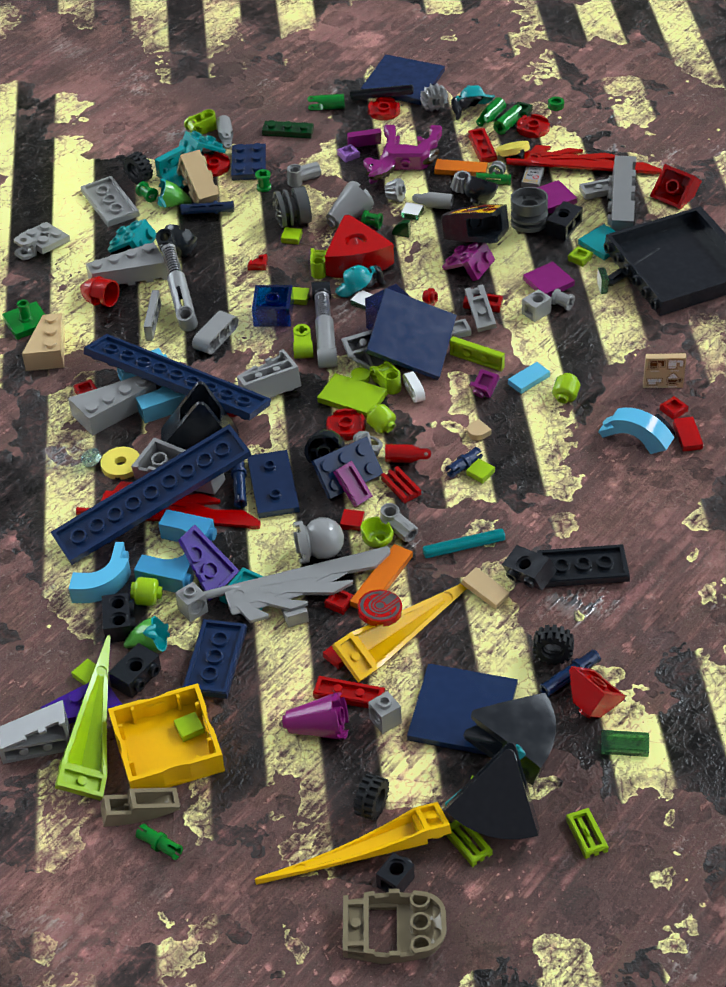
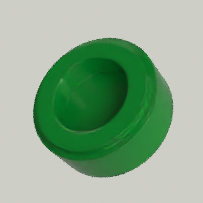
M551 97L548 100V109L560 111L564 108V100L561 97Z

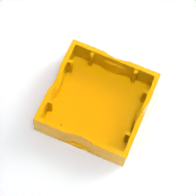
M198 683L166 692L154 698L137 700L108 709L130 789L170 788L225 771L223 755L214 728L209 723L207 708ZM195 712L204 727L205 733L183 742L173 720Z

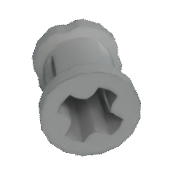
M555 289L551 296V304L563 306L565 310H570L575 301V295L565 294L560 289Z

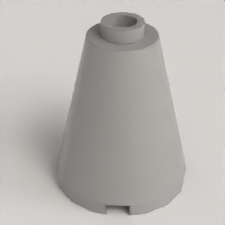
M350 181L346 184L326 215V221L330 227L338 228L344 215L358 218L365 210L370 211L373 208V198L366 189L362 190L359 187L361 184L355 181Z

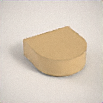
M477 419L468 425L467 435L470 439L479 441L490 436L491 429L480 419Z

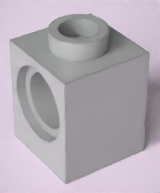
M539 289L522 299V314L534 322L551 313L552 298Z
M194 582L175 592L178 610L189 622L208 612L206 594Z
M388 691L368 702L369 719L382 734L402 723L401 706Z

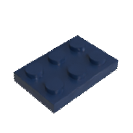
M266 143L232 145V181L255 180L256 171L266 169Z
M367 436L311 461L328 499L345 492L333 471L350 461L353 462L364 482L383 474Z

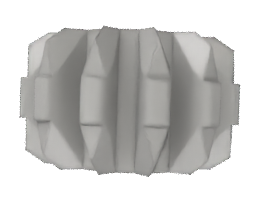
M430 83L429 87H424V91H421L420 101L426 110L429 109L432 112L436 109L438 111L440 107L444 108V104L448 103V93L443 85L439 86L436 83L433 86Z

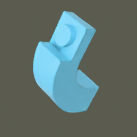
M627 407L618 408L613 416L603 421V425L598 431L602 438L618 433L633 435L645 445L650 454L667 450L674 439L670 430L658 418L643 410Z
M115 542L111 560L103 569L92 573L73 572L69 585L72 603L98 602L102 600V596L115 594L123 588L131 575L129 552L125 551L124 542Z

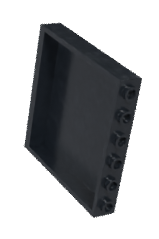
M701 206L606 234L605 252L611 256L615 264L622 268L623 274L629 278L632 285L638 289L642 297L647 300L651 308L659 316L726 295V233ZM656 247L660 249L636 265L633 263Z

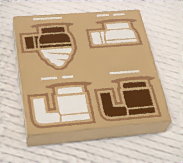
M686 353L646 354L643 388H683Z

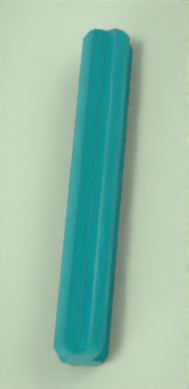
M500 528L426 545L423 547V554L425 558H431L504 541L505 532Z

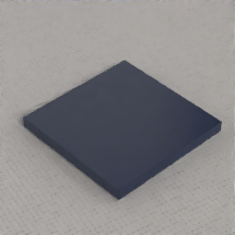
M385 54L361 89L413 85L414 94L391 96L390 98L422 105L420 101L421 91H424V87H429L430 83L433 86L437 83L445 71V66Z
M385 288L365 353L438 380L457 315Z
M428 663L407 733V741L486 755L463 737L466 729L477 725L471 719V713L474 709L514 700L518 679Z

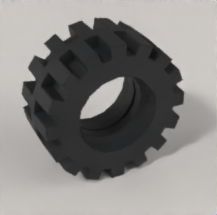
M139 151L125 157L122 163L125 174L136 185L142 181H148L153 176L152 164L149 163V159H146L147 156Z
M553 624V627L545 625V628L540 627L539 630H536L532 648L536 659L539 658V661L542 663L546 661L548 665L550 663L558 665L559 662L564 664L565 660H570L573 656L574 636L572 633L570 634L569 629L564 630L563 626L557 627V625Z
M370 773L363 777L362 783L359 784V789L356 792L357 796L354 799V814L372 821H376L379 818L388 798V779Z

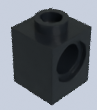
M394 852L376 873L377 888L385 893L389 892V889H400V892H404L415 878L414 864L405 856L401 857Z

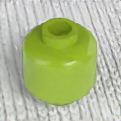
M571 373L559 375L555 380L552 394L560 403L573 402L577 398L580 382Z
M375 404L366 414L367 423L379 434L389 433L396 426V415L384 404Z
M138 577L135 582H132L130 599H134L135 604L154 606L157 603V599H162L163 586H159L157 579Z

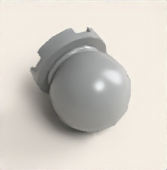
M319 517L311 520L307 526L303 525L302 521L293 522V528L297 527V532H293L296 552L302 555V558L299 559L300 564L309 563L311 556L318 560H327L335 557L341 551L344 544V533L336 521L330 518Z

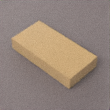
M477 567L462 579L461 584L494 609L509 597L510 592Z

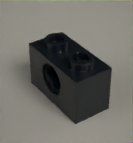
M563 201L559 207H556L554 213L547 217L545 222L547 227L546 234L566 241L582 222L583 207Z
M519 545L515 546L502 563L507 572L506 576L514 582L518 580L531 589L534 587L543 590L557 572L549 557Z
M138 643L108 672L111 686L128 697L133 698L144 689L145 685L153 677L159 674L161 670L159 655Z

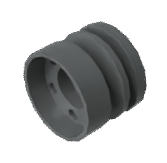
M304 186L292 188L291 197L286 189L282 191V196L279 191H274L273 207L281 228L287 227V222L290 227L293 226L295 217L299 225L312 222L310 201Z
M523 187L511 194V226L513 229L523 233H534L546 228L545 222L548 217V194L546 191L536 187Z

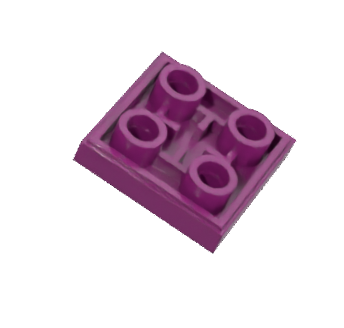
M559 180L537 187L548 194V214L554 213L556 207H559L563 201L571 204L577 203L578 198Z
M554 262L523 274V280L535 291L539 289L550 297L555 289H560L562 292L575 286V280Z

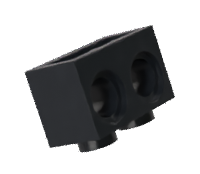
M128 592L102 596L105 639L110 635V643L125 641L136 627L135 617L132 618L131 615L135 614L134 601H130Z

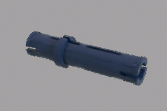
M214 200V202L181 204L182 215L215 213L217 215L221 212H234V201L218 202V200Z
M242 461L231 470L234 506L236 508H241V501L243 508L247 506L245 483L247 471L244 461Z
M591 649L581 658L572 660L568 667L539 685L541 692L546 693L550 697L557 690L571 682L569 673L571 666L589 669L601 661L599 653Z

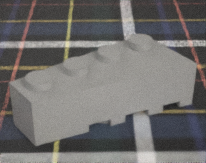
M615 155L613 173L609 175L608 186H611V188L608 189V199H611V201H608L607 211L611 212V214H608L607 225H610V228L615 231L633 227L635 156Z
M154 242L86 263L88 279L101 276L106 279L115 280L118 285L126 284L130 286L135 285L137 281L143 280L149 283L154 282L156 278L167 280L168 276L164 258Z
M135 376L69 397L68 401L72 416L93 436L138 412L136 397L153 392L157 388L156 383Z
M153 438L131 466L135 479L138 480L186 450ZM224 473L195 491L215 494L226 480Z

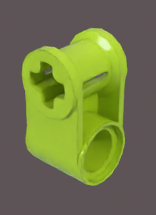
M207 109L196 115L189 116L184 122V127L190 130V133L196 131L202 135L216 130L215 111Z
M311 248V276L315 279L326 277L325 255L328 248L326 250Z
M298 324L293 328L294 359L313 358L310 327L306 324Z
M384 361L381 365L369 368L373 381L380 387L388 389V394L394 395L401 391V373L391 362Z

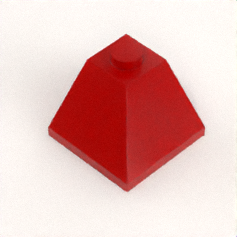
M665 164L650 197L682 209L695 197L702 181L694 175Z
M571 666L569 669L573 703L580 708L578 711L585 717L601 718L626 698L622 692L594 669Z

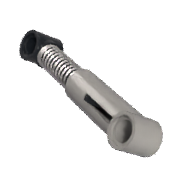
M164 228L156 233V241L163 254L168 273L167 282L176 318L183 331H192L197 327L198 321L186 277L181 270L176 252L177 242L172 230ZM181 299H183L185 306H182Z
M330 281L311 282L312 299L315 301L316 310L315 333L318 368L338 367L334 322L331 317L329 301L331 299Z

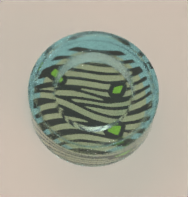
M91 448L82 454L81 462L85 467H92L101 460L102 455L97 448Z

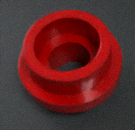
M434 288L424 290L422 295L423 302L432 306L437 303L438 293Z

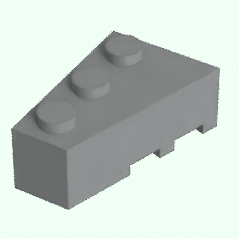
M284 349L280 350L279 355L275 358L269 357L265 359V364L259 367L255 365L237 376L238 386L268 398L301 387L299 368Z
M63 700L0 726V757L3 764L64 752L71 731Z

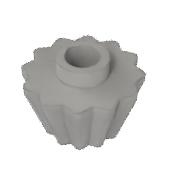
M462 170L455 173L450 185L452 191L464 194L463 182L466 174L470 175L469 172Z
M397 178L386 183V198L396 202H403L406 194L404 181L401 178Z

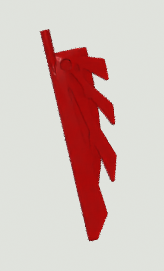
M535 145L532 150L524 151V159L506 158V165L613 171L615 155L609 153L577 155L583 153V149L565 148L554 152H547L551 150V146ZM636 162L635 165L636 173L660 174L662 171L661 168L645 162Z
M121 481L113 491L106 490L101 501L133 482ZM202 493L187 495L147 519L148 521H160L166 509L214 519V526L260 529L261 526L260 520L244 510H216L203 506L220 504L221 501ZM77 507L76 515H80L89 508Z

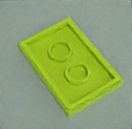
M335 373L318 395L317 401L338 409L357 410V413L360 415L362 413L367 418L366 414L369 409L375 404L380 405L388 394V389Z

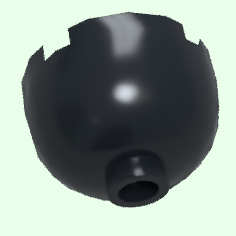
M466 174L463 182V191L466 196L471 198L470 202L480 205L481 201H490L495 196L499 184Z
M169 224L165 226V228L172 230L177 242L176 252L178 258L190 255L196 247L197 237L188 229H185V231L180 230L179 225Z
M327 429L319 430L308 439L304 454L307 461L312 463L311 461L346 445L344 439L337 432Z

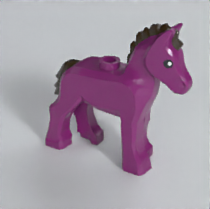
M385 124L384 135L387 138V143L380 160L370 157L365 158L363 165L368 171L366 175L369 176L370 184L389 177L393 171L423 170L432 164L440 154L439 149L435 148L438 146V141L442 136V127L440 125H431L429 138L424 139L421 136H417V146L400 144V136H396V126Z

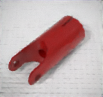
M385 444V462L412 463L431 457V451L427 448H419L412 444Z

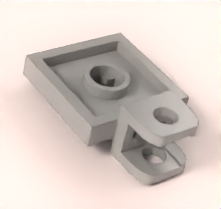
M48 222L41 223L14 238V243L21 246V248L15 250V256L22 260H28L37 256V251L41 254L47 253L70 242V235Z

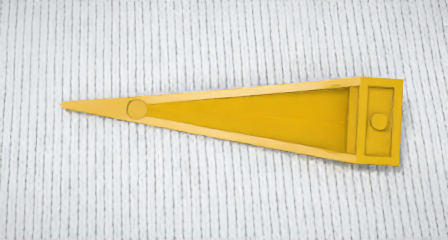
M462 584L456 585L402 610L401 618L396 623L383 627V624H377V627L371 625L364 626L350 632L335 642L332 647L359 683L383 666L467 588Z
M438 802L414 807L383 826L338 848L301 863L255 878V883L258 885L428 844V839H439L444 835L451 834V827Z

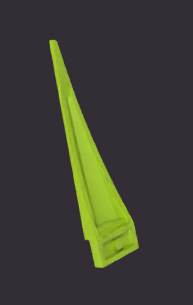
M110 635L106 637L60 761L55 789L99 801L103 798L107 780V699Z

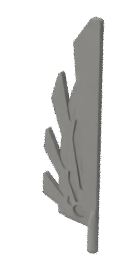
M385 546L203 592L206 594V600L225 595L232 615L241 613L249 623L269 618V614L259 610V608L270 606L293 611L308 606V602L291 600L292 598L301 595H334L353 585V580H335L345 574L376 569L391 552L390 548Z

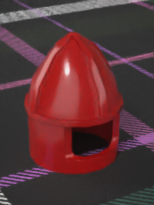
M97 276L86 280L80 285L82 296L92 305H99L101 303L103 306L112 307L118 300L119 285L115 280Z

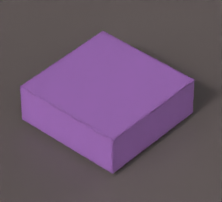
M352 144L337 149V155L345 163L360 157V152Z

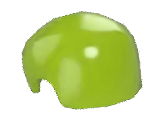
M380 517L367 518L360 526L363 542L372 548L385 547L393 539L394 531L390 523H383Z

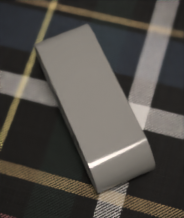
M218 311L194 336L192 341L193 348L207 354H213L236 330L238 317Z

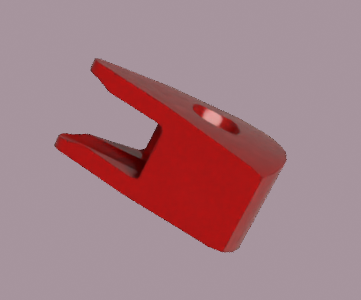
M343 216L325 255L326 276L343 278L344 271L355 265H362L366 268L378 265L383 271L394 264V244L353 216Z

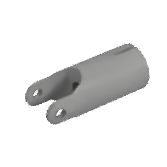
M226 115L219 116L216 119L219 138L225 148L232 147L233 138L231 120Z
M428 192L412 196L414 202L423 204L428 208L452 210L453 194Z

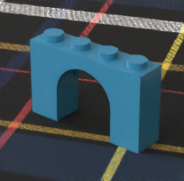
M166 509L158 524L161 539L178 542L194 524L211 542L216 539L217 529L214 526V519ZM142 554L134 568L135 579L138 577L155 578L158 580L159 586H163V590L174 593L192 583L195 575L185 554L174 559H161Z

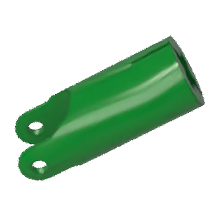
M344 94L317 95L307 98L309 102H318V104L308 106V109L312 111L345 109Z
M500 97L495 98L482 111L480 117L476 120L477 125L481 127L485 123L494 121L506 109V102Z
M515 105L494 122V130L501 135L507 132L521 118L519 111L522 109V106Z

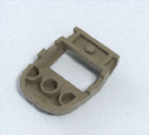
M389 889V892L375 894V891L364 892L363 898L350 900L348 895H343V957L378 964L408 962L431 956L444 942L446 936V910L442 901L434 894L416 890L412 893L400 892V889ZM369 909L397 910V951L384 953L375 952V949H369Z

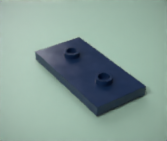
M287 450L255 454L247 458L258 518L300 512Z
M203 619L183 687L198 683L202 696L227 699L246 635L247 624Z

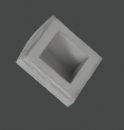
M305 607L293 611L281 610L288 628L309 622L308 611Z

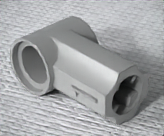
M318 162L302 166L291 164L287 167V184L291 187H299L303 184V181L321 176Z
M386 503L381 507V521L385 524L389 522L394 533L404 542H411L418 533V527L400 514L397 505Z

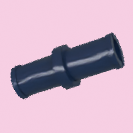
M474 447L465 455H459L456 461L445 467V471L451 469L447 472V475L454 478L463 470H467L478 458L481 459L483 457V454L477 456L482 451L478 447Z

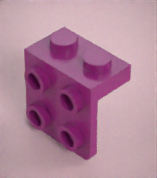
M472 243L468 246L460 245L445 260L446 262L442 268L443 270L464 266L472 281H476L495 261V258L487 243Z

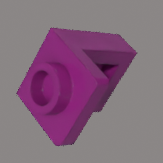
M480 369L475 382L471 381L469 386L474 395L480 398L484 396L491 398L500 377L498 374Z

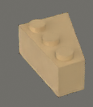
M200 150L181 154L176 173L184 178L182 183L184 186L188 185L190 189L189 195L194 203H210L217 200L220 193L218 186L213 182L211 170H208L206 166V158L204 155L202 156Z
M62 313L42 315L22 353L26 371L64 368L65 327Z

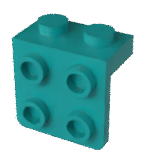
M185 131L183 139L179 143V146L183 145L186 148V153L196 150L202 152L203 148L221 153L226 152V149L222 147L223 144L217 142L215 137L210 135L205 137L196 131H192V133Z
M183 145L155 159L157 176L160 179L168 178L170 182L177 184L181 189L185 187L182 183L184 178L182 175L178 176L176 171L180 155L186 153V148Z
M146 219L136 220L129 226H122L116 231L117 234L110 241V246L107 250L111 253L128 245L134 249L148 243H153L156 238V232Z

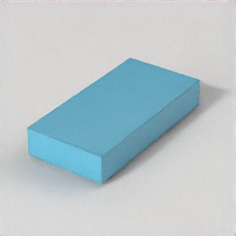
M535 362L510 377L508 385L522 394L550 377V371L538 362Z

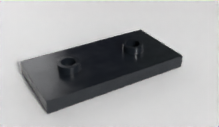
M623 544L537 550V553L549 557L557 570L545 588L630 582V573Z

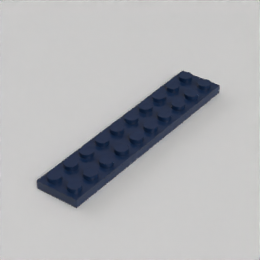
M109 334L84 347V355L107 363L109 366L122 369L126 373L137 375L141 379L152 381L159 386L172 389L176 393L187 395L197 382L202 381L227 413L239 416L243 420L250 421L268 408L271 403V398Z
M229 424L51 531V534L71 565L251 457V452Z

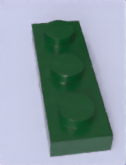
M269 120L264 122L262 136L311 139L314 124Z

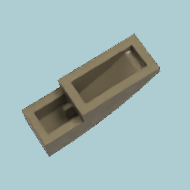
M177 788L129 789L127 795H104L100 806L103 827L139 823L178 811L180 803Z

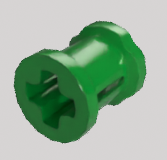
M261 169L255 173L258 182L257 190L259 192L271 190V183L269 181L271 174L269 170Z
M142 181L136 186V194L140 197L143 196L147 202L152 203L157 199V189L149 187L147 182Z
M365 210L362 214L361 222L380 229L383 223V214L369 213L368 210Z

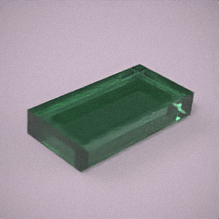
M601 730V754L649 757V733Z

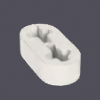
M413 371L403 374L405 388L414 403L425 401V392L416 374Z

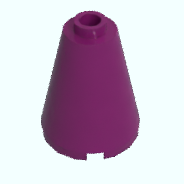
M337 692L291 708L282 716L283 728L287 729L288 733L339 740L346 739L349 729L344 730V724L349 723L346 700L344 697L340 698L341 692Z

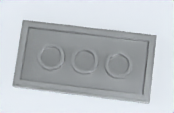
M112 176L80 187L83 195L107 227L140 216L139 210Z

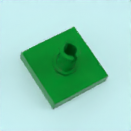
M19 300L17 302L18 308L2 314L4 322L16 340L32 335L42 315H46L36 301L29 304L28 300Z

